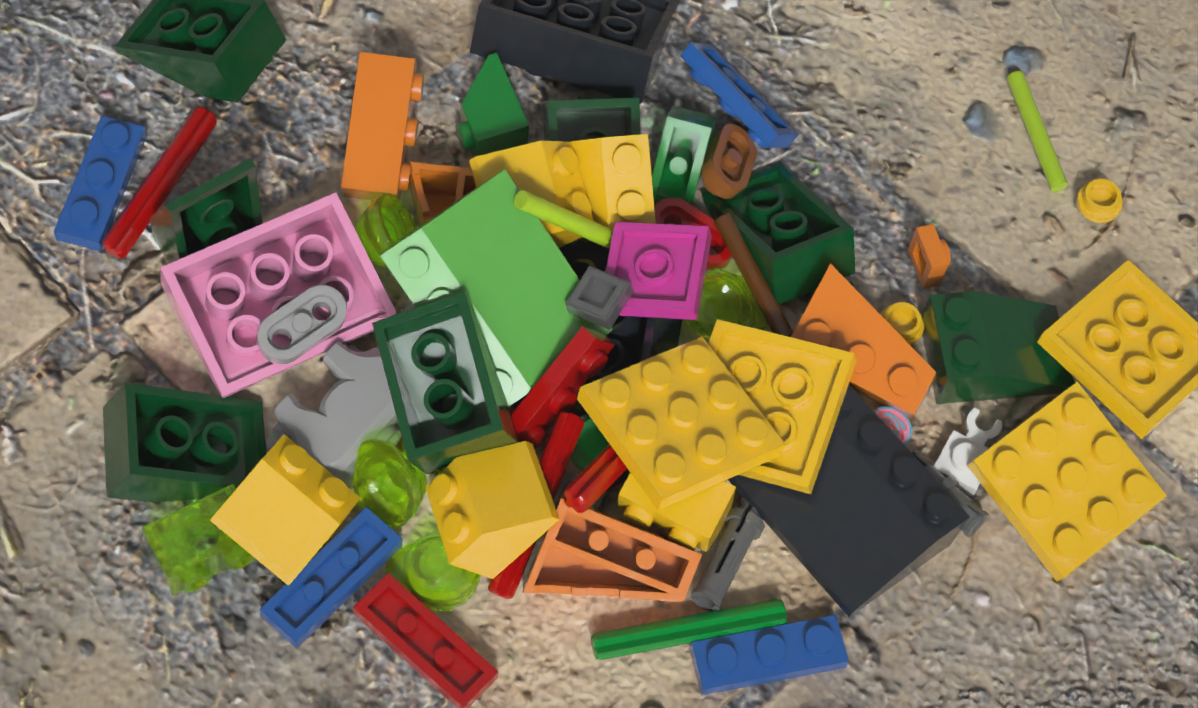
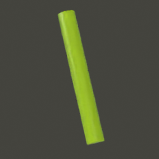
M1023 71L1012 72L1007 76V81L1052 192L1062 191L1068 186V182Z
M521 190L515 195V208L610 249L613 229L525 190Z

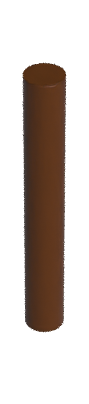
M728 213L720 216L714 221V224L772 333L791 337L793 330L731 214Z

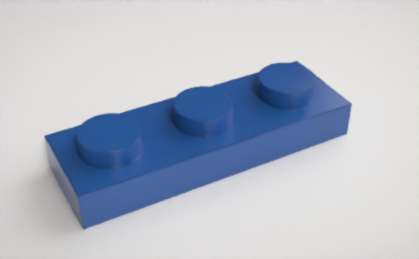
M691 42L680 55L691 67L689 69L690 75L701 85L710 87L720 97L718 104L731 116L739 117L749 128L747 133L750 138L763 148H788L799 135L712 44Z
M101 115L54 229L57 241L102 251L103 239L110 231L146 141L147 132L145 126Z
M364 508L308 562L289 586L285 584L259 609L260 616L297 649L402 547V538L370 509Z
M836 615L691 642L689 648L701 696L846 668L849 663Z

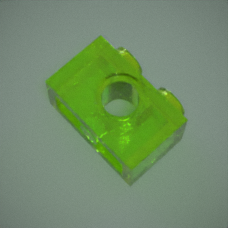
M234 484L141 528L146 547L172 596L182 591L186 593L197 591L207 585L212 576L228 568L231 570L241 569L256 559L210 521L236 490ZM210 537L217 540L215 546L208 550L193 548L195 542L201 538Z

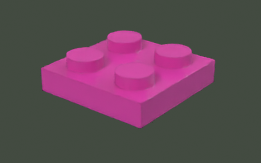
M615 222L605 272L631 282L634 290L619 315L697 320L712 238L709 226Z

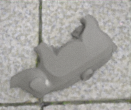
M410 301L407 304V306L402 310V312L414 309L416 307ZM338 341L325 353L323 361L339 381L328 390L321 401L318 412L301 405L292 393L286 395L274 409V415L278 423L273 427L270 436L265 442L269 451L281 436L285 434L348 486L380 452L386 455L395 448L401 438V432L379 348L376 347L362 352L354 344L346 347Z

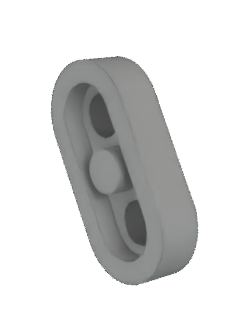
M326 285L313 286L266 317L260 324L257 334V346L262 356L275 364H288L335 334L342 327L347 313L344 297L333 287ZM317 307H324L329 311L330 317L323 321L317 320L313 316L312 311ZM277 334H285L289 337L291 343L287 347L280 348L273 343L272 338Z

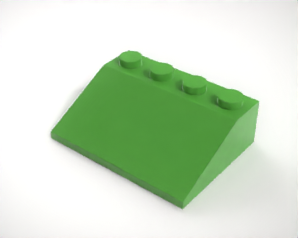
M503 169L384 249L380 256L416 308L463 291L468 294L509 407L532 390L582 326L600 332L604 336L610 333L613 327L608 330L568 313L565 303L576 288L580 278L540 219L514 207V198L520 189L507 170Z

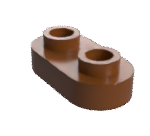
M731 123L726 124L711 137L701 167L702 180L706 189L713 195L724 199L733 198L748 185L757 156L754 141L740 126Z

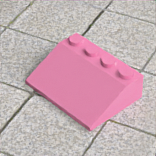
M336 192L160 267V284L181 327L222 398L326 353L338 341L344 345L373 332V322L397 314ZM313 286H330L342 294L346 302L347 313L342 327L335 334L288 364H275L262 356L257 346V334L260 324L266 317ZM317 307L312 311L313 316L317 320L323 321L330 317L329 311L324 307ZM277 334L272 338L273 343L280 348L287 347L291 343L289 337L285 334Z

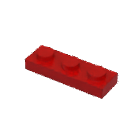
M583 326L512 413L511 420L518 442H530L535 450L543 444L547 437L546 430L560 413L569 411L577 400L576 393L588 378L596 376L606 365L608 360L607 354L615 346L607 337L595 330Z
M386 574L353 606V614L456 708H469L498 679L499 672L391 574Z

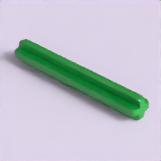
M774 599L598 632L591 636L592 651L595 659L605 660L674 647L694 641L784 625L787 623V613L783 601Z

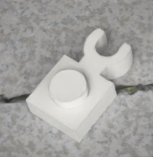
M977 408L969 412L963 424L964 435L955 430L952 431L934 465L946 478L952 476L959 482L957 488L972 498L980 482L967 465L989 449L986 446L996 441L1002 429V421L998 419L995 421L992 429L988 431L979 429L975 423L980 412Z

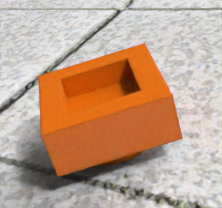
M934 224L916 227L908 252L923 289L939 286L947 267L951 263L948 244L944 239H939Z

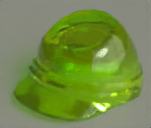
M383 193L376 196L364 210L357 221L355 231L370 261L376 265L388 268L380 256L384 249L417 228L407 208L398 198L391 193Z
M717 267L706 270L697 320L686 319L692 330L699 336L710 340L717 319L765 330L768 323L743 276Z
M379 439L366 440L360 444L356 451L357 459L352 480L354 493L361 498L358 503L362 510L367 507L390 528L404 526L416 515L423 503L427 485L426 474L411 464L406 453L399 451L393 444Z
M439 532L424 536L412 544L401 547L389 558L385 569V575L391 574L428 609L449 612L453 608L465 604L476 593L481 580L480 574L449 564Z

